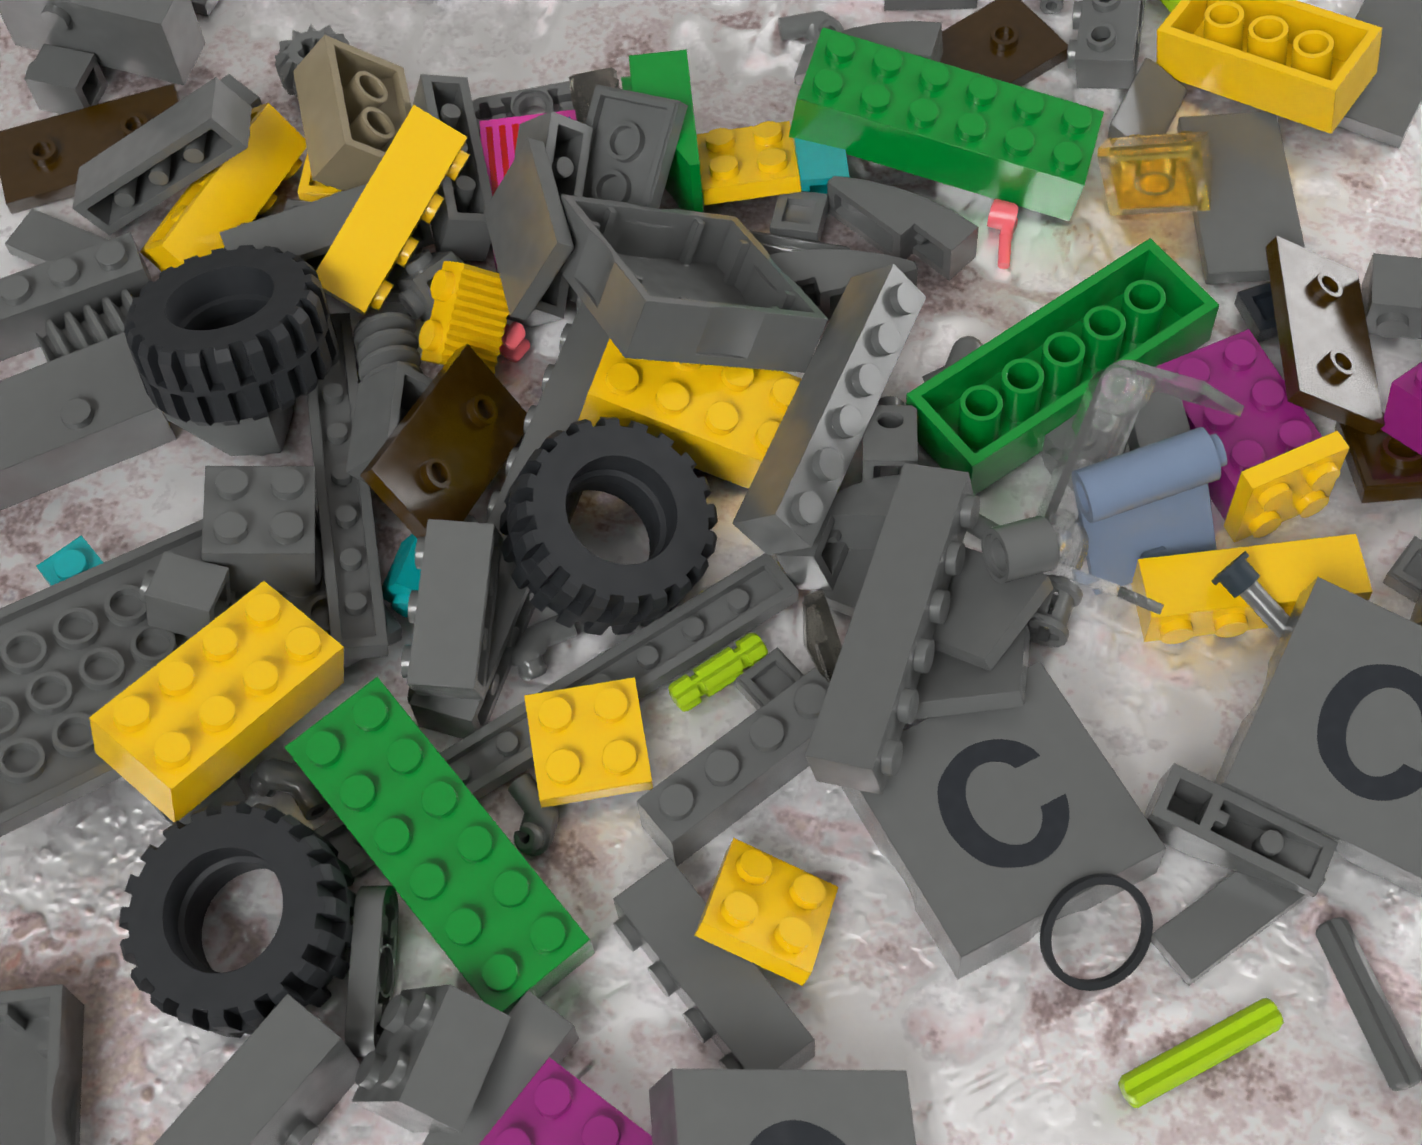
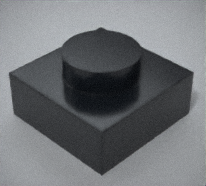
M1270 282L1239 291L1234 304L1257 342L1277 337L1278 332Z

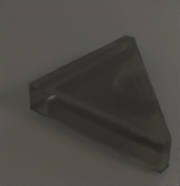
M820 589L805 595L802 602L803 644L815 668L830 683L842 645L825 594Z

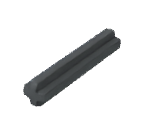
M1338 917L1322 923L1316 930V937L1389 1087L1393 1091H1401L1417 1085L1422 1080V1069L1348 920L1344 917Z

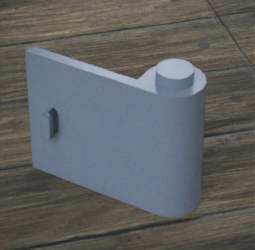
M1199 427L1072 471V483L1090 582L1095 595L1133 583L1138 559L1217 550L1208 483L1219 480L1221 477V467L1227 465L1226 451L1217 434L1209 435L1203 427Z

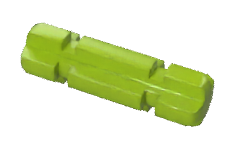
M748 633L735 642L737 646L735 649L732 650L730 647L723 649L692 669L694 675L691 677L684 674L670 683L668 688L673 702L681 711H689L702 702L700 697L704 694L707 697H711L734 682L738 676L744 673L743 669L752 667L768 654V649L762 639L756 633Z

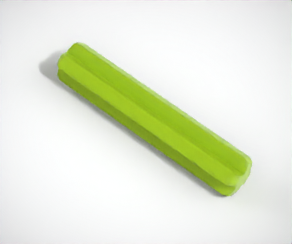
M1262 998L1123 1074L1118 1082L1120 1091L1131 1107L1139 1108L1277 1032L1284 1023L1283 1017L1271 999Z

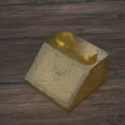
M1182 131L1176 134L1130 135L1127 137L1107 138L1098 148L1097 157L1110 216L1210 210L1213 160L1208 131Z

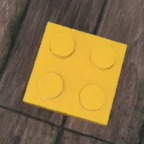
M765 121L756 126L735 129L717 128L708 133L696 134L704 206L801 192L793 138L789 137L790 121Z
M1338 431L1241 472L1224 523V528L1234 543L1251 535L1254 538L1264 537L1275 531L1282 522L1298 515L1302 518L1310 517L1321 511L1329 503L1330 494L1336 479L1340 476L1341 467L1350 448Z
M635 677L524 695L541 808L653 789Z
M733 838L722 860L694 936L803 986L812 973L838 886Z

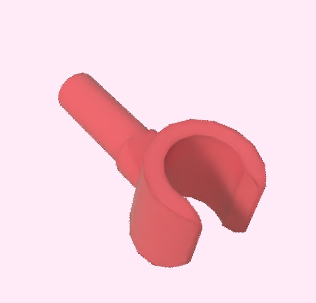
M994 199L988 216L987 227L1001 230L999 234L998 267L1007 269L1010 267L1011 239L1018 223V206L1012 202Z
M512 322L511 325L507 323L504 327L505 334L501 338L502 345L499 347L502 356L516 363L530 349L531 344L529 340L525 339L526 331L523 325L518 322Z

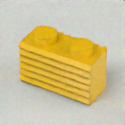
M444 261L442 269L436 272L431 283V296L435 300L430 320L423 324L419 334V346L423 349L421 360L444 366L457 349L469 344L493 374H495L494 367L498 364L497 357L500 354L499 347L502 345L501 338L505 334L506 317L509 315L499 273L465 263Z

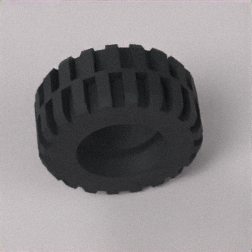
M239 245L238 249L235 250L220 248L211 250L212 254L203 257L195 255L185 259L184 264L176 268L171 266L161 272L158 280L155 282L149 281L141 289L139 297H134L124 323V334L146 393L159 410L185 423L191 419L198 426L211 427L214 422H221L225 426L238 425L240 420L253 418L256 421L268 417V412L278 408L284 410L294 405L297 397L300 395L307 396L316 388L318 379L324 380L337 354L338 342L321 281L311 265L296 254L289 251L282 252L277 247L264 246L263 249H256L253 245Z
M600 417L594 427L590 420L584 419L571 423L566 432L562 430L555 431L544 440L539 449L534 450L511 485L504 500L506 508L500 515L499 531L503 535H507L502 545L504 561L507 563L515 562L516 569L511 574V577L519 589L527 586L532 591L534 596L530 600L531 604L541 613L546 607L556 612L558 616L555 622L565 627L571 628L575 622L584 624L583 631L586 634L600 636L609 626L612 627V632L615 635L632 633L639 625L646 627L664 616L667 612H670L690 592L694 585L703 577L709 567L707 559L715 552L717 535L711 529L718 523L716 506L706 502L707 497L712 493L704 476L697 478L693 472L697 464L687 452L681 456L671 447L675 441L663 433H660L658 437L647 433L648 426L645 424L631 421L627 427L620 426L618 418ZM593 490L611 494L627 503L638 514L646 528L650 546L649 559L638 564H618L604 560L590 552L577 539L570 527L566 514V496L579 491Z
M243 801L225 802L221 806V813L211 806H206L191 813L192 822L190 824L184 825L177 820L165 829L163 835L166 840L158 848L150 844L140 857V860L146 864L139 877L130 875L125 888V892L132 895L130 906L120 908L119 927L129 931V938L122 939L120 946L124 961L137 966L132 969L130 975L137 988L150 994V1003L163 1013L177 1017L179 1021L203 1030L234 1038H241L245 1033L251 1035L287 994L303 1007L312 1004L320 1008L332 996V993L326 988L334 976L343 980L350 968V963L344 961L343 958L347 947H351L353 930L351 917L354 916L357 894L348 889L355 879L349 866L338 859L339 851L328 840L290 814L286 815L277 808L262 803H257L251 807ZM258 869L271 870L278 878L283 897L281 921L274 938L268 947L249 964L225 973L214 971L205 957L202 946V926L211 901L220 889L235 877Z

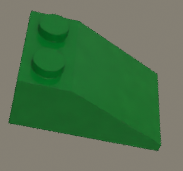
M687 49L629 55L630 76L621 77L623 90L678 100L688 105L665 189L682 210L704 212Z

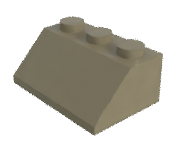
M324 35L294 69L293 73L312 180L346 191L369 182L412 106L403 67Z

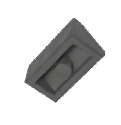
M1145 58L1110 123L1106 147L1152 162L1187 95V89L1157 63Z

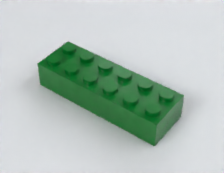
M822 27L797 97L789 137L845 149L847 155L993 199L1012 202L1019 207L1070 221L1085 186L1104 111Z
M1149 238L907 393L906 405H912L917 408V442L941 468L968 472L973 494L977 495L1042 452L1045 435L1086 408L1087 402L1092 398L1096 397L1108 408L1152 379L1156 366L1193 352L1208 342L1212 334L1219 304L1164 250Z
M378 677L374 678L284 747L484 1003L508 1015L527 991L537 998H541L595 953L589 937Z

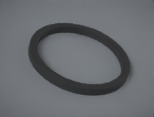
M1092 874L1073 881L1063 888L1052 900L1042 920L1040 948L1047 967L1063 983L1079 990L1096 991L1118 984L1139 966L1148 951L1153 931L1150 906L1137 887L1116 875ZM1114 885L1123 888L1134 898L1141 917L1139 939L1131 956L1121 967L1104 977L1079 979L1066 974L1054 958L1051 943L1053 926L1059 912L1073 896L1089 887Z

